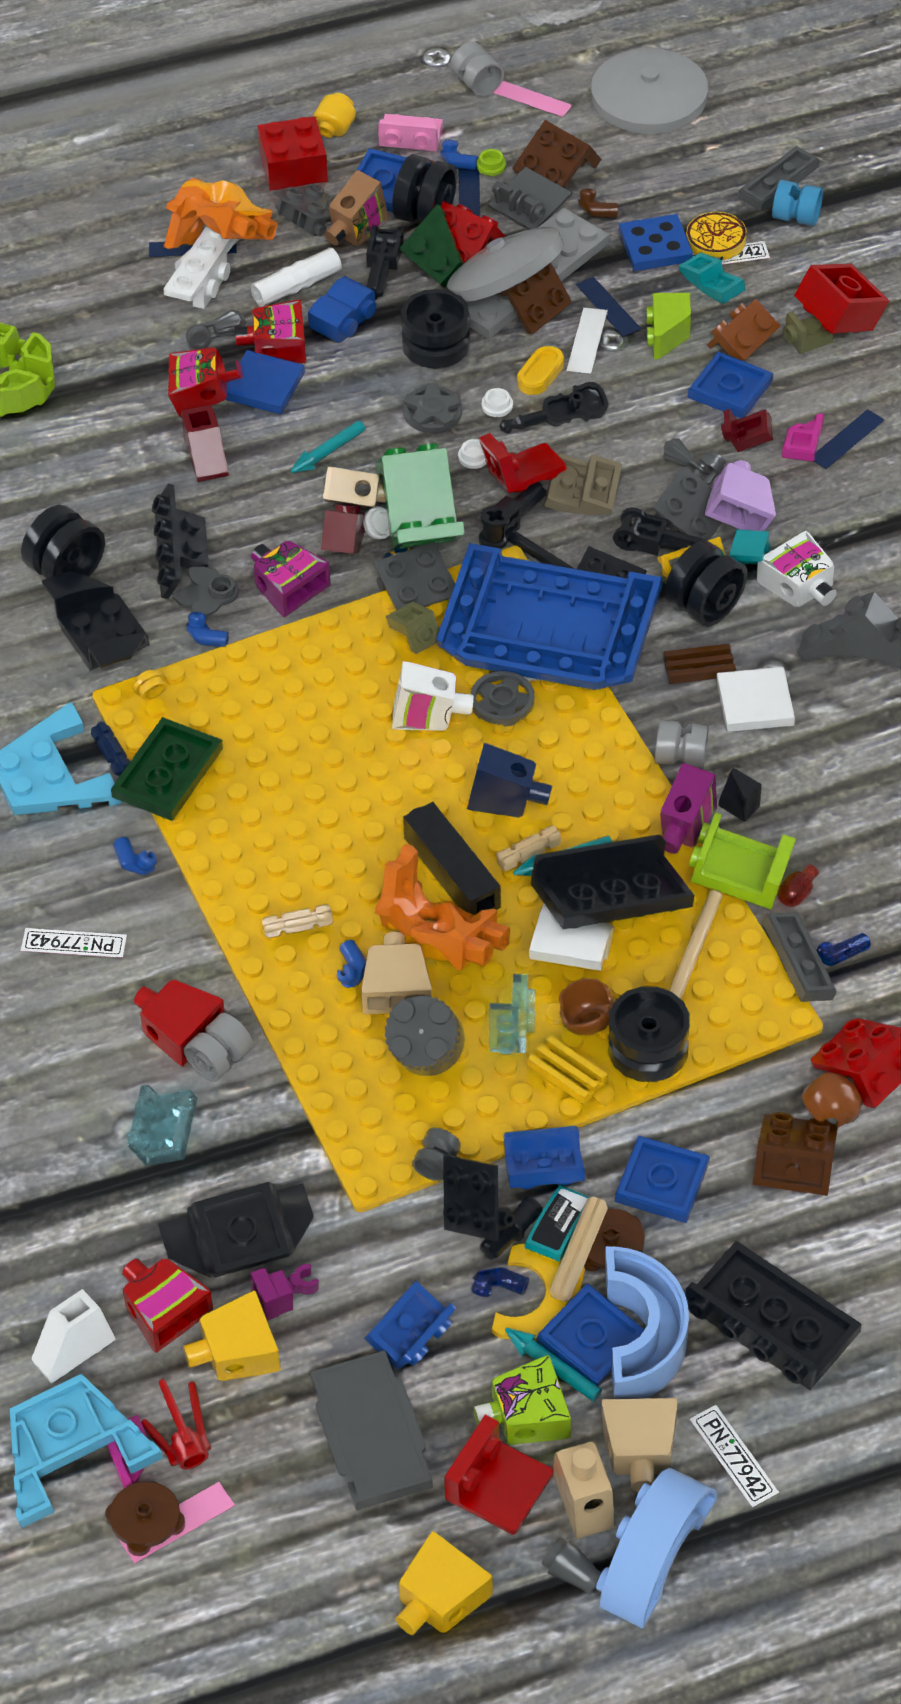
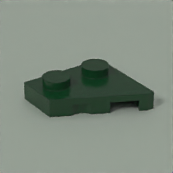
M437 204L399 249L445 288L450 277L464 263L460 252L456 248L454 235L449 229L445 218L446 213Z

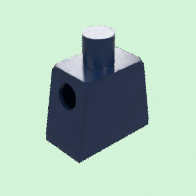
M484 743L467 809L519 818L523 816L527 801L547 806L552 785L533 780L536 768L534 761Z

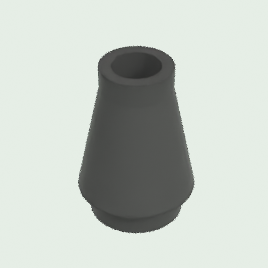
M560 1537L542 1561V1564L549 1569L548 1574L584 1590L589 1595L596 1589L601 1572L596 1569L572 1540L567 1542Z

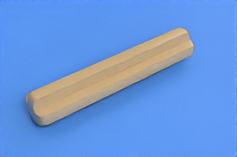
M591 1196L585 1203L550 1287L551 1296L556 1300L567 1302L571 1299L608 1209L606 1201L601 1198Z

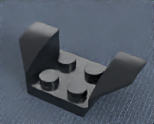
M73 571L42 580V584L54 599L56 616L61 630L90 671L98 667L102 669L131 659L136 651L150 645L148 635L119 594L114 593L113 586Z
M265 1182L194 1202L191 1207L187 1208V1216L159 1223L158 1227L168 1259L211 1278L212 1275L216 1278L289 1257L307 1231L314 1215L303 1183L277 1190L274 1183Z

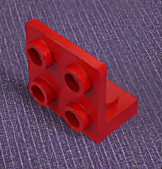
M491 433L479 437L488 471L508 493L522 492L531 484L541 480L554 479L559 473L567 470L565 462L547 443H541L514 454L513 452L508 453L503 441L498 442Z
M484 1415L444 1476L445 1500L514 1535L518 1532L553 1477V1469L502 1443V1440L499 1439V1421Z

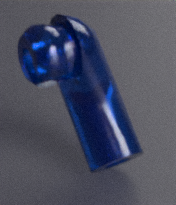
M860 933L835 945L828 941L823 942L816 950L824 965L834 966L868 950L871 943L866 934Z
M503 1267L480 1270L472 1278L474 1283L471 1286V1291L478 1296L488 1297L491 1295L492 1286L502 1287L523 1296L528 1288L530 1278Z

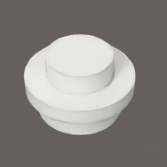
M493 388L485 393L481 407L483 412L489 416L502 417L512 411L513 400L506 390Z
M478 439L465 441L459 449L458 460L464 467L477 469L486 465Z
M382 507L369 509L363 519L367 534L377 540L388 537L390 534L386 509Z

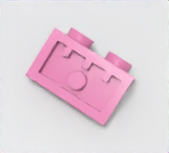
M385 114L384 119L379 120L378 123L379 146L437 152L443 130V119Z

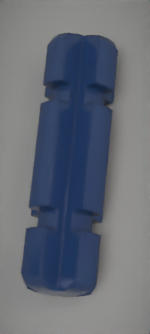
M99 722L97 726L92 727L91 735L95 741H98L99 749L107 762L111 763L110 767L114 774L119 777L130 763V760L126 759V753L117 738L113 737L114 733L110 726L106 725L105 722Z

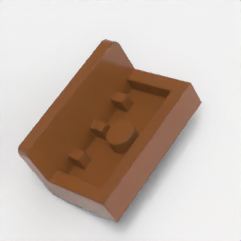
M755 298L747 307L741 303L729 314L732 319L729 324L723 320L710 332L714 338L707 346L711 349L719 343L731 357L745 361L781 325Z

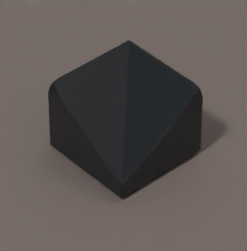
M733 768L720 796L719 807L746 822L760 807L762 785Z

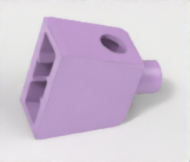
M740 460L727 464L713 483L705 515L740 530L765 531L776 516L769 480L765 476L751 471V466L746 461Z

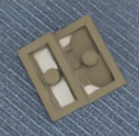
M557 453L565 462L567 470L559 473L556 478L549 481L544 507L586 515L611 514L622 464L591 454L589 461L586 462Z

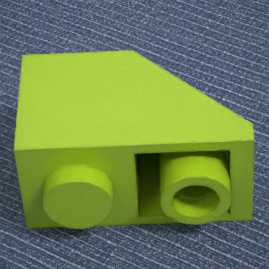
M653 293L652 306H646V325H652V327H647V346H653V359L662 358L690 337V293Z

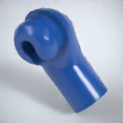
M446 139L442 142L441 157L448 164L455 165L457 169L477 170L478 156L461 154L457 151L458 142L456 140Z
M192 612L188 615L189 622L186 623V628L196 643L213 647H226L228 645L229 632L211 630L205 623L206 615L204 613Z
M347 940L339 948L347 964L343 965V971L338 969L337 978L344 987L352 988L361 983L367 960L354 940Z

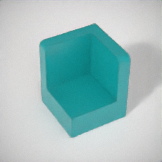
M737 529L729 556H732L742 564H758V562L763 561L764 555L771 551L769 531Z

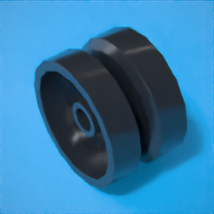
M414 154L408 156L401 166L394 187L392 206L395 218L411 223L418 219L421 224L437 204L441 207L443 201L453 205L457 185L455 165L441 161L431 164L430 159Z
M432 289L414 294L404 303L401 310L402 346L404 354L411 362L421 367L444 368L460 362L467 355L470 348V313L468 304L461 296L447 290Z
M58 504L49 507L38 515L29 526L22 542V561L46 579L69 571L90 577L103 556L105 536L97 526L88 520H84L77 512L68 506Z
M702 540L689 547L676 561L668 575L664 597L669 604L680 611L687 612L690 618L702 626L710 627L724 619L737 604L744 591L748 571L744 564L732 556L724 555L723 551L711 542Z
M647 986L628 990L617 998L609 1011L608 1055L614 1067L624 1076L641 1082H657L667 1079L682 1069L688 1057L690 1013L684 1001L671 991L660 987Z

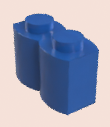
M346 276L341 277L332 285L328 293L321 296L308 311L309 328L338 343L344 341L347 337L353 336L358 324L371 318L375 313L377 306L375 291Z

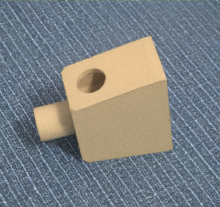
M328 466L323 500L324 502L374 508L376 502L385 503L383 483L379 482L380 475ZM358 484L370 486V492L367 496L356 494L355 489Z
M401 932L387 933L384 936V945H374L368 949L362 983L363 1014L390 1013L392 1008L401 1000L412 998L415 995L431 996V983L421 946L418 944H405V935Z
M677 1398L602 1399L601 1424L612 1471L616 1475H630L631 1489L636 1492L640 1491L644 1483L652 1485L655 1481L654 1474H660L662 1470L670 1468L677 1421Z
M587 1442L556 1452L553 1464V1477L576 1539L615 1528L613 1491L596 1444L594 1442ZM593 1500L592 1506L596 1508L585 1509L586 1503Z

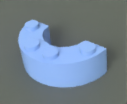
M606 1246L605 1279L607 1299L614 1305L623 1306L635 1312L646 1327L640 1337L628 1345L612 1348L613 1399H646L663 1389L674 1378L682 1365L688 1337L689 1310L687 1300L681 1285L663 1264L636 1250Z
M672 1468L662 1470L652 1485L643 1484L635 1500L637 1508L632 1517L626 1515L618 1527L616 1538L620 1539L610 1567H606L597 1582L596 1589L602 1592L600 1608L642 1629L644 1628L662 1596L668 1572L682 1543L693 1528L698 1531L700 1530L716 1502L717 1491L714 1488Z

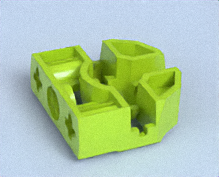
M0 323V369L9 367V371L0 374V417H3L9 413L24 412L36 405H42L56 384L51 344L41 334L32 332L27 341L20 339L16 327ZM16 355L22 356L18 361L15 360Z

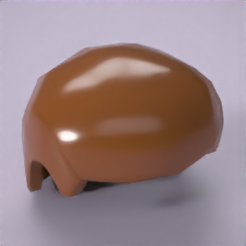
M584 978L571 983L560 993L559 1014L564 1027L568 1031L576 1035H593L607 1028L609 1025V1011L614 1002L610 989L606 984L598 979Z
M830 1072L824 1073L803 1090L802 1099L806 1109L818 1121L822 1122L826 1119L834 1118L837 1120V1127L854 1122L859 1117L862 1100L858 1089L842 1075Z

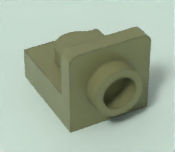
M793 311L786 314V326L783 328L784 337L789 344L795 347L799 354L833 343V334L827 332L815 316L799 320Z
M412 601L386 616L389 628L406 636L411 652L418 654L437 643L436 638L439 628L432 610Z

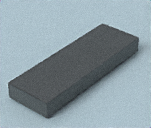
M796 146L739 190L738 198L762 212L774 202L780 180L799 183L819 167V158Z
M798 912L766 913L762 922L800 1001L833 1000L837 991Z

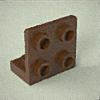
M544 120L513 166V170L519 174L527 167L565 188L579 166L583 167L587 164L596 169L602 159L590 145L549 121Z
M551 262L528 279L497 293L501 297H508L528 334H534L571 304V299Z
M776 1112L771 1115L765 1114L757 1146L753 1185L828 1196L838 1131L837 1125L830 1123L828 1120L821 1122L815 1118L809 1120L793 1118L790 1114Z

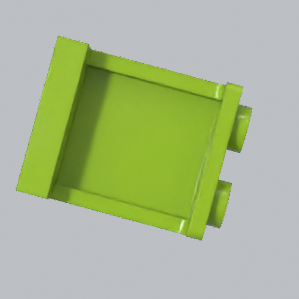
M715 812L711 824L704 822L698 842L703 844L702 848L695 845L688 866L695 869L690 882L772 909L796 838L783 834L779 846L776 848L719 828L722 814Z

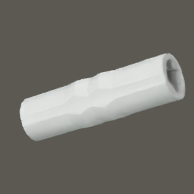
M333 248L325 249L252 283L250 286L252 296L259 307L267 306L288 295H293L302 289L309 288L314 283L341 271V260Z

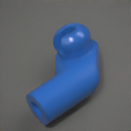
M120 837L114 841L113 847L124 870L140 875H148L154 871L157 857L153 852L150 851L148 855L146 851L135 854L127 837Z

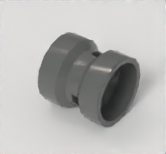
M431 1128L426 1132L422 1140L423 1149L417 1151L412 1161V1166L423 1177L434 1181L443 1180V1155L457 1156L461 1143L456 1136L447 1130Z

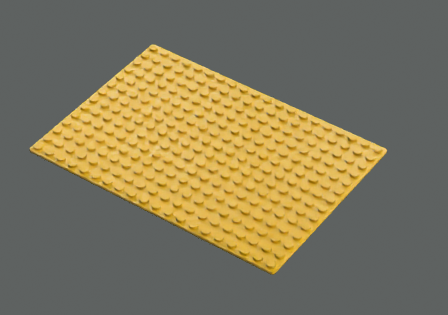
M511 546L501 550L502 556L528 561L518 546ZM462 564L448 568L454 583H456ZM386 590L226 645V647H219L155 669L154 671L163 672L166 677L165 684L167 687L161 695L154 699L144 700L135 693L133 686L138 676L97 689L92 693L93 702L106 725L110 726L114 733L113 737L117 738L127 755L126 759L130 761L162 717L222 740L223 750L174 820L171 821L153 813L151 815L354 1210L359 1213L366 1212L443 1181L427 1179L420 1175L412 1166V1161L417 1151L423 1149L422 1140L426 1132L431 1128L447 1130L458 1138L461 1148L456 1157L491 1163L505 1157L504 1134L507 1132L577 1126L580 1128L816 1036L823 1030V1023L810 1002L800 1001L775 947L745 900L720 892L723 895L681 999L690 1013L688 1057L682 1069L670 1078L657 1082L634 1080L624 1076L616 1069L608 1055L609 1025L606 1029L593 1035H576L564 1027L559 1014V995L568 985L584 978L600 980L609 987L613 1002L626 991L642 986L660 987L669 991L707 896L713 889L690 882L695 868L688 865L695 847L682 844L676 854L664 851V856L695 895L693 907L609 922V924L614 926V934L608 959H603L601 971L529 959L530 945L544 902L531 885L532 876L513 874L522 864L518 861L516 862L518 866L508 871H503L497 863L496 854L508 847L513 849V844L535 833L541 835L540 831L549 826H555L559 831L561 843L551 849L546 847V852L544 853L562 851L605 836H610L612 842L652 835L663 836L660 813L672 785L660 766L655 764L653 755L609 687L593 690L545 680H532L529 682L534 690L533 709L525 718L516 722L515 725L504 727L501 724L489 723L479 719L472 709L471 715L451 713L448 729L444 731L392 729L394 700L403 661L453 673L456 676L455 693L471 694V689L478 679L496 671L465 666L440 648L437 643L418 654L411 652L406 636L389 628L386 616L396 611ZM450 599L426 607L433 611L439 629ZM503 680L493 681L490 683L497 685L501 684ZM519 685L518 691L521 693L528 694L526 690L521 685ZM477 694L476 700L479 703L483 698ZM487 743L534 761L536 768L533 780L552 785L548 805L527 801L523 816L519 818L468 810L467 806L483 744ZM434 802L501 886V908L497 910V923L510 927L509 945L503 951L493 948V956L485 966L471 962L462 970H457L448 960L439 961L424 957L431 983L432 998H438L439 1001H443L454 1012L462 1024L465 1041L459 1059L450 1069L438 1075L421 1076L406 1070L388 1049L389 1046L386 1044L384 1034L386 1032V1020L389 1018L390 1013L363 1014V979L359 985L347 988L338 980L337 971L338 969L343 971V965L347 964L339 950L342 943L347 940H354L367 960L368 949L374 945H384V936L389 932H394L385 928L382 925L380 916L375 914V907L382 895L385 864L389 860H396L402 846L408 844L404 839L403 816L409 814L415 808ZM698 842L696 846L702 848L703 844ZM418 857L417 881L422 883V891L426 899L432 903L451 901L455 904ZM324 904L329 905L333 916V923L331 925L318 927V924H315L313 929L285 934V931H282L280 936L271 938L266 937L262 924L264 917L277 915V918H280L282 913L310 908V911H313L315 906ZM431 919L426 920V921H428V922H435L434 920H431ZM550 1035L608 1074V1082L585 1105L527 1066V1058L531 1054L535 1055L537 1048L541 1044L543 1046L546 1045V1039ZM546 1059L543 1060V1062H545L546 1064L560 1072L562 1075L567 1077L565 1074L561 1072V1069H559ZM574 1078L570 1079L584 1090L588 1089Z

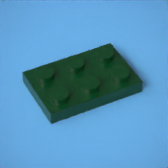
M162 717L112 786V798L173 821L223 750L222 740Z

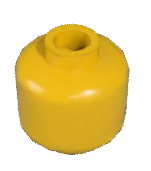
M337 92L325 95L313 116H316L322 136L332 138L333 136L342 137L352 125L356 117V110L353 101L348 96Z

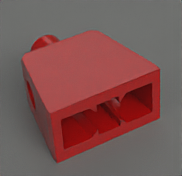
M177 980L169 981L158 993L147 986H143L134 998V1005L142 1009L140 1017L144 1034L182 1067L188 1062L184 1054L185 1045L197 1034L205 1033L206 1026L220 1013H225L223 999Z

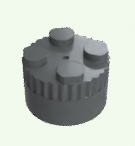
M415 995L412 998L401 1000L392 1008V1012H390V1016L386 1020L387 1025L385 1026L386 1032L384 1036L386 1037L389 1051L406 1070L421 1076H433L447 1071L457 1062L464 1048V1030L457 1016L443 1001H439L438 998H432L430 995Z

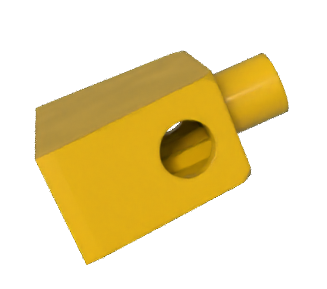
M256 1291L249 1292L203 1315L199 1319L203 1339L183 1346L189 1368L211 1362L217 1379L220 1381L281 1371L279 1351Z
M432 1531L400 1579L399 1598L406 1607L395 1618L396 1622L410 1635H414L425 1622L429 1623L439 1632L445 1633L493 1595V1576L436 1532Z

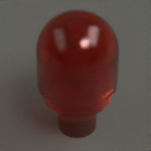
M809 864L802 872L795 871L789 874L779 886L777 892L779 901L786 907L800 905L811 894L813 889L812 881L819 875L817 868Z

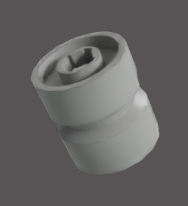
M476 42L463 44L456 50L451 59V69L478 96H487L493 93L502 83L504 77L502 66Z
M660 720L655 764L674 766L678 761H682V763L704 769L709 725L689 723L686 727H682L679 721Z
M220 1013L206 1026L205 1033L197 1034L185 1045L184 1054L187 1061L199 1075L211 1082H217L231 1069V1062H238L253 1048V1040L246 1028L237 1019L227 1013Z

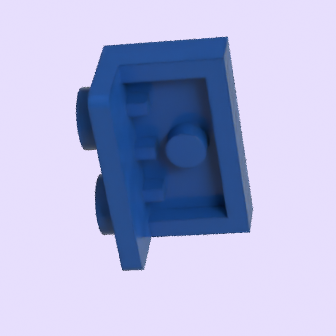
M577 1126L516 1131L504 1134L505 1166L510 1188L531 1189L538 1185H570L574 1182L585 1181V1169L580 1151L579 1130Z
M415 1281L369 1331L364 1339L378 1352L385 1350L389 1363L396 1370H399L407 1363L415 1366L429 1351V1348L425 1346L426 1342L432 1336L438 1339L451 1326L453 1321L448 1317L454 1312L456 1307L452 1303L444 1307L421 1284Z

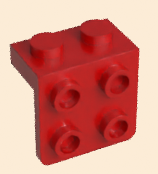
M443 201L441 208L446 213L445 218L449 229L454 235L455 245L461 254L463 263L484 249L488 241L491 242L497 238L505 237L497 227L499 223L486 215H482V217L474 215L472 210L461 204L454 206Z
M860 1018L852 1019L829 1042L821 1046L820 1050L811 1058L812 1065L816 1069L852 1077L864 1106L876 1108L901 1084V1028Z

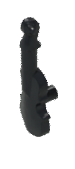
M586 382L580 386L574 385L571 394L563 395L559 393L557 396H549L545 398L542 410L518 415L510 420L503 419L499 428L502 432L508 434L512 429L521 430L544 422L554 427L570 423L575 418H581L588 422L590 419L602 418L606 414L608 400L603 388L595 382Z

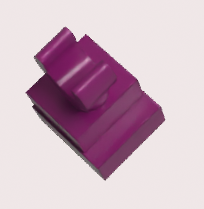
M311 1264L299 1266L295 1273L290 1274L288 1278H286L283 1270L268 1274L265 1267L250 1272L251 1292L256 1291L267 1321L293 1310V1293L310 1295L319 1290L318 1279L308 1282L302 1280L305 1277L311 1276Z

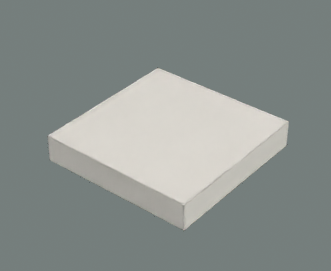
M784 667L717 673L716 681L727 732L794 726L795 716Z

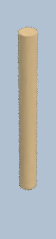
M711 890L707 896L669 991L673 992L680 999H682L723 895L717 890Z

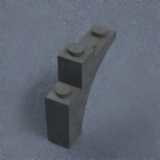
M875 592L861 597L856 596L845 605L843 615H837L829 621L809 626L802 635L803 639L797 651L804 661L826 656H854L879 661L901 669V617L898 618Z

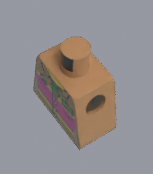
M357 170L330 203L329 212L332 225L324 232V235L333 245H338L343 239L354 245H360L370 237L372 225H378L379 228L389 221L381 182Z

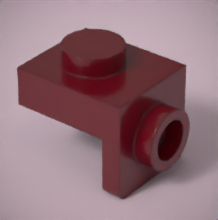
M731 409L724 410V423L721 424V431L724 439L727 442L731 441L737 452L773 440L772 418L767 409L740 419H736Z

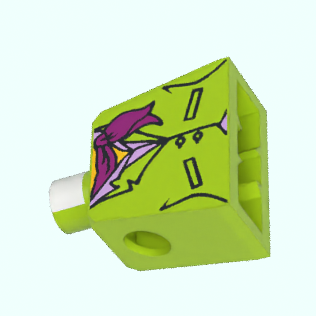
M549 1355L495 1377L492 1380L493 1402L473 1407L477 1426L484 1415L499 1421L505 1440L510 1445L571 1438V1417Z

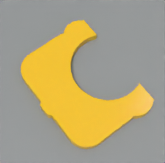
M516 1244L511 1247L508 1266H522L535 1272L542 1279L546 1292L540 1306L529 1314L510 1317L496 1312L492 1325V1333L501 1339H510L505 1329L511 1328L536 1335L534 1340L538 1342L536 1340L538 1333L569 1302L556 1300L550 1293V1287L562 1259L558 1262L526 1249L525 1244ZM584 1267L571 1299L582 1289L585 1275Z

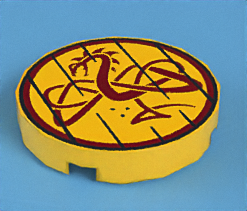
M725 212L705 213L694 218L687 226L686 237L695 255L702 252L714 258L723 257V260L738 255L746 246V227L734 215Z

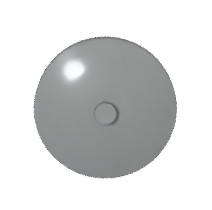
M635 49L617 54L605 61L596 70L591 83V99L597 113L610 124L636 133L656 134L682 128L694 121L703 112L708 98V82L702 69L689 58L663 49Z
M550 226L521 231L505 238H497L456 270L450 277L447 287L449 291L461 296L465 302L495 295L521 283L547 266L561 252L564 247V241L559 230Z

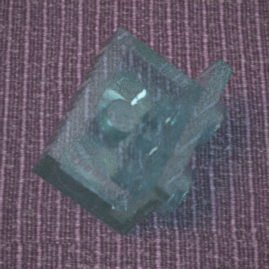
M528 974L513 975L512 1004H489V1045L491 1052L503 1054L526 1053L527 1034L535 1033V989H528Z
M150 1085L141 1086L138 1101L135 1104L131 1131L128 1134V1147L145 1166L184 1160L198 1099L191 1090L158 1095Z

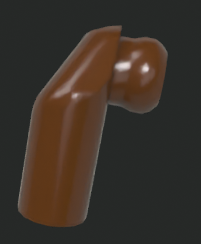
M585 188L580 191L579 206L589 215L604 218L618 217V203L599 202L595 199L596 191L594 189Z

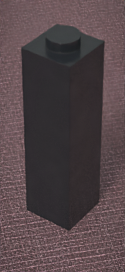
M434 802L415 808L409 814L403 816L404 839L418 851V857L458 907L474 915L482 910H498L501 908V886Z

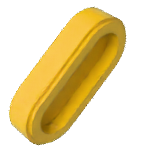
M553 346L538 348L517 374L519 390L528 395H538L546 391L564 367L563 352Z

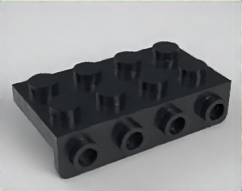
M661 835L539 854L535 857L533 863L531 885L563 930L693 907L695 896L664 856L666 841Z
M738 1241L732 1244L697 1284L691 1282L685 1291L688 1310L696 1318L706 1319L716 1326L727 1339L731 1341L737 1340L750 1349L751 1353L758 1360L771 1363L781 1370L789 1381L795 1384L800 1383L809 1390L815 1386L861 1332L862 1324Z

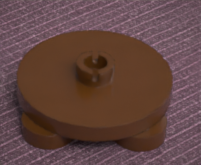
M607 1209L585 1262L584 1269L588 1271L605 1269L606 1246L628 1248L642 1253L645 1236L640 1220L623 1210Z
M154 1481L138 1482L127 1486L116 1495L105 1512L106 1520L111 1525L114 1534L118 1539L127 1544L128 1551L134 1556L147 1554L151 1547L163 1543L172 1535L180 1534L185 1528V1518L180 1512L176 1496L167 1487Z

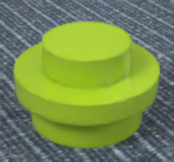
M484 150L477 159V169L480 173L487 176L499 175L506 169V159L499 150Z

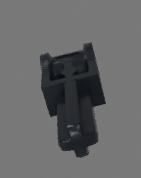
M372 225L366 253L367 267H371L367 287L375 291V300L383 296L389 269L397 270L400 255L402 254L399 248L404 243V228L398 227L397 230L380 229L378 225Z
M541 482L529 485L526 490L522 491L514 499L505 496L496 505L483 509L481 512L483 530L479 534L480 545L500 549L507 545L509 534L514 530L520 529L521 517L546 496V489L543 488Z
M633 507L623 510L620 517L621 526L615 530L613 535V541L620 549L625 551L638 550L657 556L661 547L680 550L702 540L707 541L706 539L668 530V519L649 515L643 510ZM631 535V540L628 542V537Z

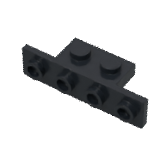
M168 483L161 495L158 494L152 504V512L155 513L156 523L154 536L157 537L155 558L159 564L157 583L160 585L161 598L169 599L181 582V567L189 569L190 567L209 566L205 517L176 509L174 485Z

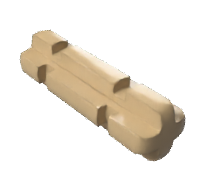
M549 826L540 831L541 835L535 833L513 844V849L508 847L496 854L498 865L503 871H508L518 866L516 862L519 861L522 864L534 854L539 855L546 852V847L551 849L561 843V835L556 827Z
M324 904L315 906L313 911H310V908L282 913L280 918H277V915L264 917L262 920L266 937L271 938L280 936L282 931H285V934L313 929L315 924H318V927L331 925L333 923V916L330 906Z

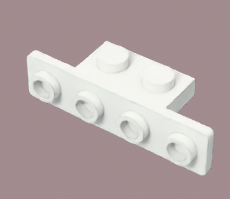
M206 226L164 287V295L186 301L193 300L194 307L205 309L211 298L216 297L221 283L229 277L230 263H227V248L234 239H223L222 235Z

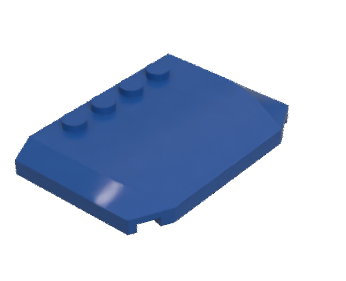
M469 543L436 638L437 644L465 666L496 672L509 671L523 677L593 690L629 683L633 681L662 589V577L629 571L628 578L505 557L502 556L500 548Z

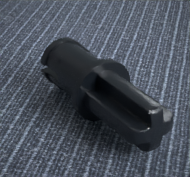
M525 1197L513 1211L515 1215L513 1226L499 1231V1241L485 1239L480 1244V1250L485 1254L486 1258L490 1260L498 1258L514 1241L520 1242L524 1238L526 1229L540 1216L543 1210L541 1205L534 1198Z

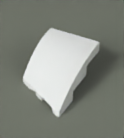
M543 904L530 945L529 959L601 971L603 959H608L614 926L609 923H598L563 930L546 905Z

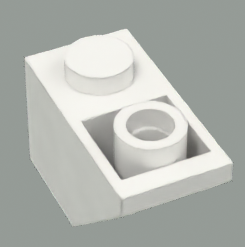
M83 1289L50 1310L31 1360L51 1384L116 1340L100 1307Z

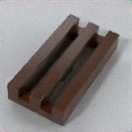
M730 643L663 652V661L669 684L717 679V673L736 671Z

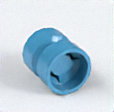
M780 180L774 197L772 218L788 222L796 218L798 224L815 227L822 206L823 188L805 185L803 188H800L796 182Z

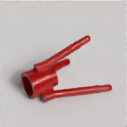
M160 1379L159 1386L178 1431L172 1435V1444L170 1446L148 1420L143 1419L141 1421L142 1426L166 1454L171 1466L179 1464L183 1470L195 1468L208 1459V1451L211 1450L205 1433L196 1384L193 1381L188 1383L196 1432H194L193 1428L186 1427L166 1380Z

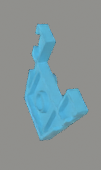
M72 702L66 704L0 750V789L13 815L58 811V806L75 804L79 808H89L95 802L109 801V805L122 803V801L112 798L111 788L115 782L110 773L75 784L54 742L84 732L83 722Z
M82 1374L10 1408L12 1455L14 1456L15 1464L14 1490L17 1496L16 1517L22 1528L55 1512L40 1481L41 1477L114 1441L117 1443L131 1474L163 1459L159 1447L153 1441H150L130 1419L128 1420L115 1408L114 1404Z

